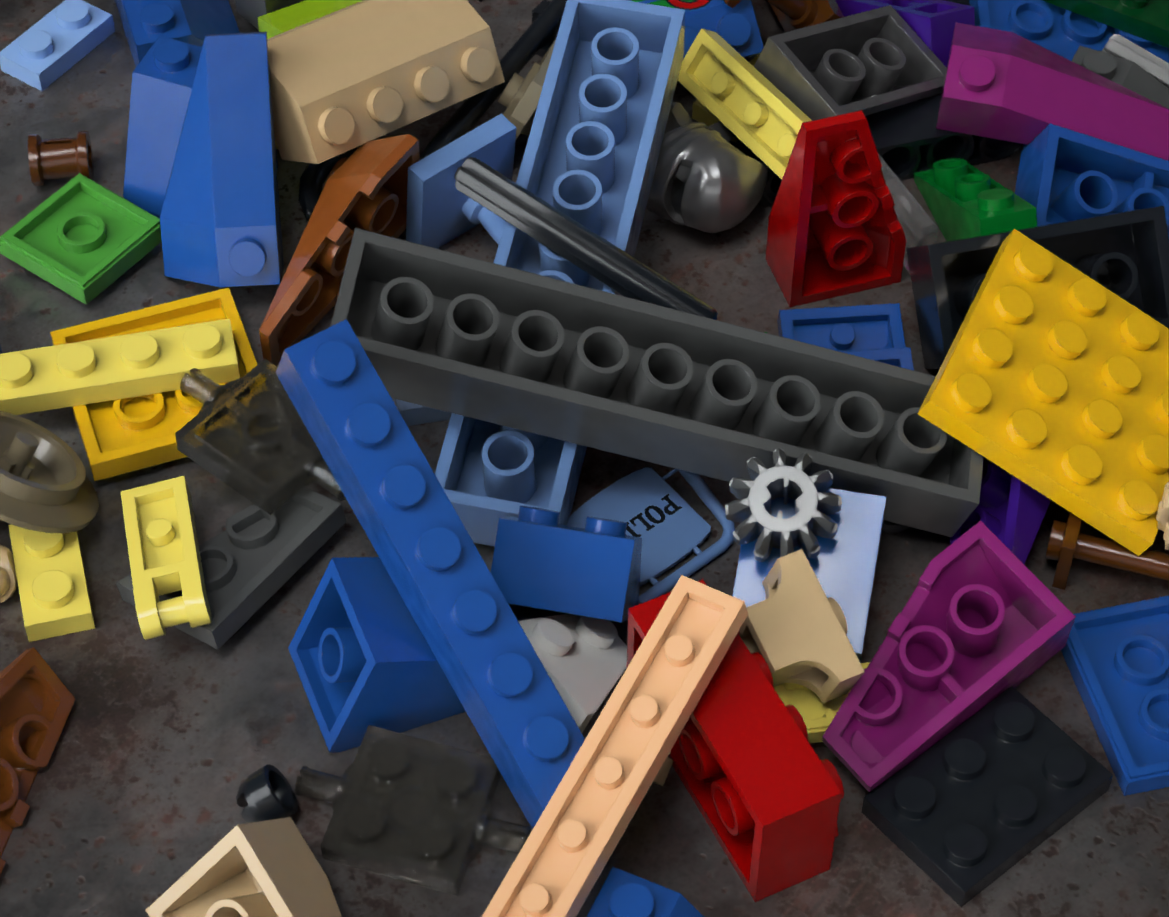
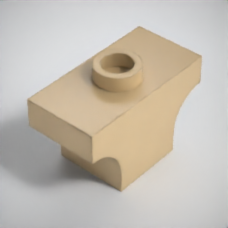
M803 549L780 557L762 582L766 600L746 607L748 615L740 628V637L751 653L759 652L763 656L771 671L774 687L785 683L803 685L812 690L824 704L847 694L865 671L846 636L847 623L841 607L833 598L826 597Z

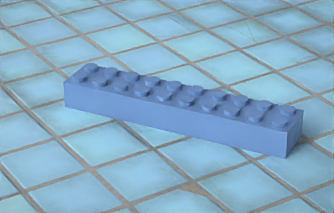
M567 0L516 183L634 257L684 56L685 9L628 0ZM505 221L494 260L495 264L623 296ZM452 413L435 475L472 541L495 547L499 518L508 516L518 517L520 506L560 512L558 524L567 525L587 446Z

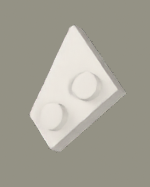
M567 613L518 621L582 733L626 670L627 645L620 639L616 627L609 620Z

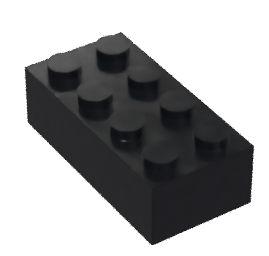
M1164 206L1017 229L1031 240L1169 328V237ZM1012 230L906 248L925 369H940L1002 242Z

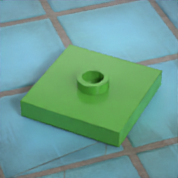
M79 173L0 236V254L87 305L162 242L160 218Z

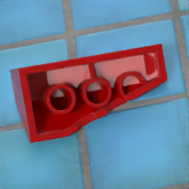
M862 110L804 122L799 130L769 215L765 258L789 307L901 282L907 240L903 228L898 221L894 209L895 203L886 185L881 170L882 164L867 118Z

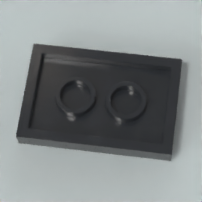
M1011 686L865 796L861 813L962 907L1107 792L1113 774Z

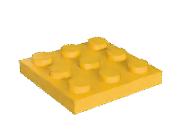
M229 287L50 332L54 346L223 319H230L240 380L72 406L94 481L279 433L277 415Z

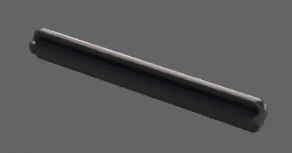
M474 157L467 158L455 172V187L458 191L624 297L714 320L717 319L718 313L715 308Z

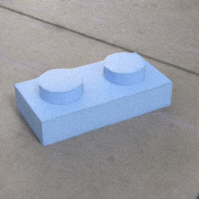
M64 0L0 51L1 71L40 91H44L115 32L112 14L83 0Z

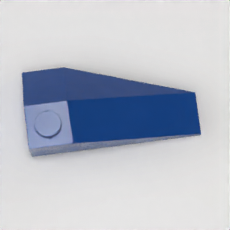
M267 32L206 34L160 215L164 274L166 277L215 287L280 285L284 259Z
M1051 123L1021 151L1015 194L1036 207L1037 226L1164 206L1169 237L1168 160Z

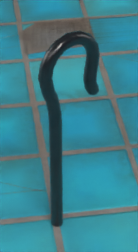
M552 0L499 61L505 82L467 98L427 145L420 160L470 131L502 94L514 73L519 74L558 29L567 0ZM360 146L319 164L308 163L300 178L298 199L307 222L321 195L322 185L334 165L340 159L351 156Z

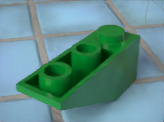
M943 159L935 162L933 169L914 173V182L946 241L1037 226L1036 207L964 159Z

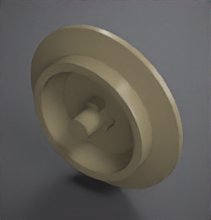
M0 411V520L25 529L46 533H70L87 527L98 512L99 502L97 493L86 476L85 467L79 456L67 443L46 428L18 415Z

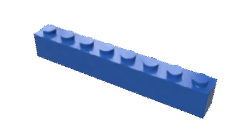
M345 319L284 349L276 375L533 830L584 743L585 738L348 320Z

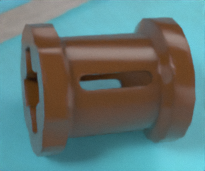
M79 131L75 138L42 140L38 134L29 135L28 160L31 180L34 186H43L47 179L74 178L79 173L91 180L94 179L93 152L88 131Z

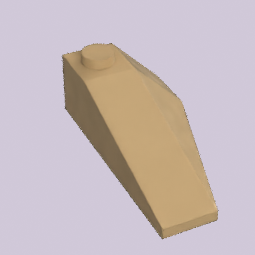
M291 817L236 825L146 909L149 917H342L327 875Z

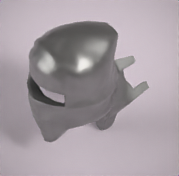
M672 102L646 209L658 214L661 218L671 220L674 224L686 225L707 233L725 231L740 224L759 203L768 181V169L764 163L744 155L739 149L729 143L736 136L721 121L711 126L700 122L693 123L680 103ZM676 175L684 184L671 198V189Z

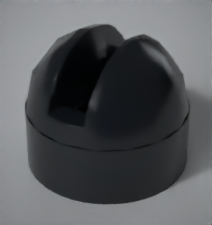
M270 764L249 775L240 784L236 795V803L240 807H244L241 816L248 823L286 818L298 811L297 799L291 785L285 776Z

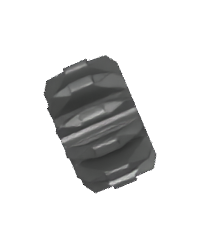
M780 448L775 449L772 456L773 467L769 469L765 467L761 460L751 457L747 461V470L752 480L743 477H733L729 483L730 492L738 500L725 505V516L727 520L742 522L733 531L734 541L737 545H744L758 539L755 544L754 558L759 562H764L769 557L772 548L780 549V557L793 553V547L800 546L810 558L817 557L820 554V546L815 535L823 538H834L838 525L828 515H833L841 511L842 508L840 495L826 493L833 484L832 473L829 470H823L809 476L812 467V456L808 453H803L799 456L794 467L786 466L784 450ZM784 497V504L787 505L790 498L794 499L795 516L783 519L782 511L778 512L777 518L772 516L771 500Z

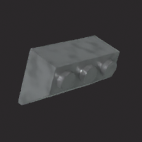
M891 5L770 36L754 65L765 78L812 121L860 110L866 116L941 94L947 70L945 65Z

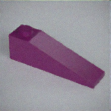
M955 22L936 129L1028 145L1051 123L1169 161L1168 108L1013 32Z
M980 520L929 562L919 579L916 589L901 613L897 614L887 631V636L868 667L864 669V674L849 692L822 736V741L870 792L1011 686L1016 688L1063 649L1067 643L1076 616Z

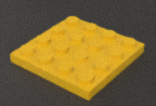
M1013 229L1002 242L917 414L1137 556H1140L1153 545L1159 530L1157 529L1156 514L1159 502L1162 501L1164 487L1169 482V328L1018 230Z

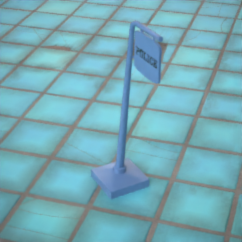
M502 113L408 167L406 241L438 249L481 223L499 245L505 220L458 191L455 187L456 180L454 175L467 158L474 157L512 180L517 127ZM649 467L637 470L600 491L579 507L569 517L567 526L585 528L587 517L616 520L627 523L625 535L642 538L640 586L650 582L653 587L639 596L638 604L666 594L675 587L681 575L690 577L724 553L733 543V531L735 530L734 522L726 519L725 508L699 474L673 469L661 478ZM677 471L680 472L716 517L723 529L721 538L703 552L698 547L710 535L711 526L664 481ZM692 552L697 555L660 582L655 579L674 567Z

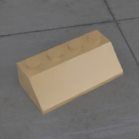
M363 0L268 39L274 135L281 159L313 164L322 163L363 145L367 141L374 140L505 82L491 29L467 0Z

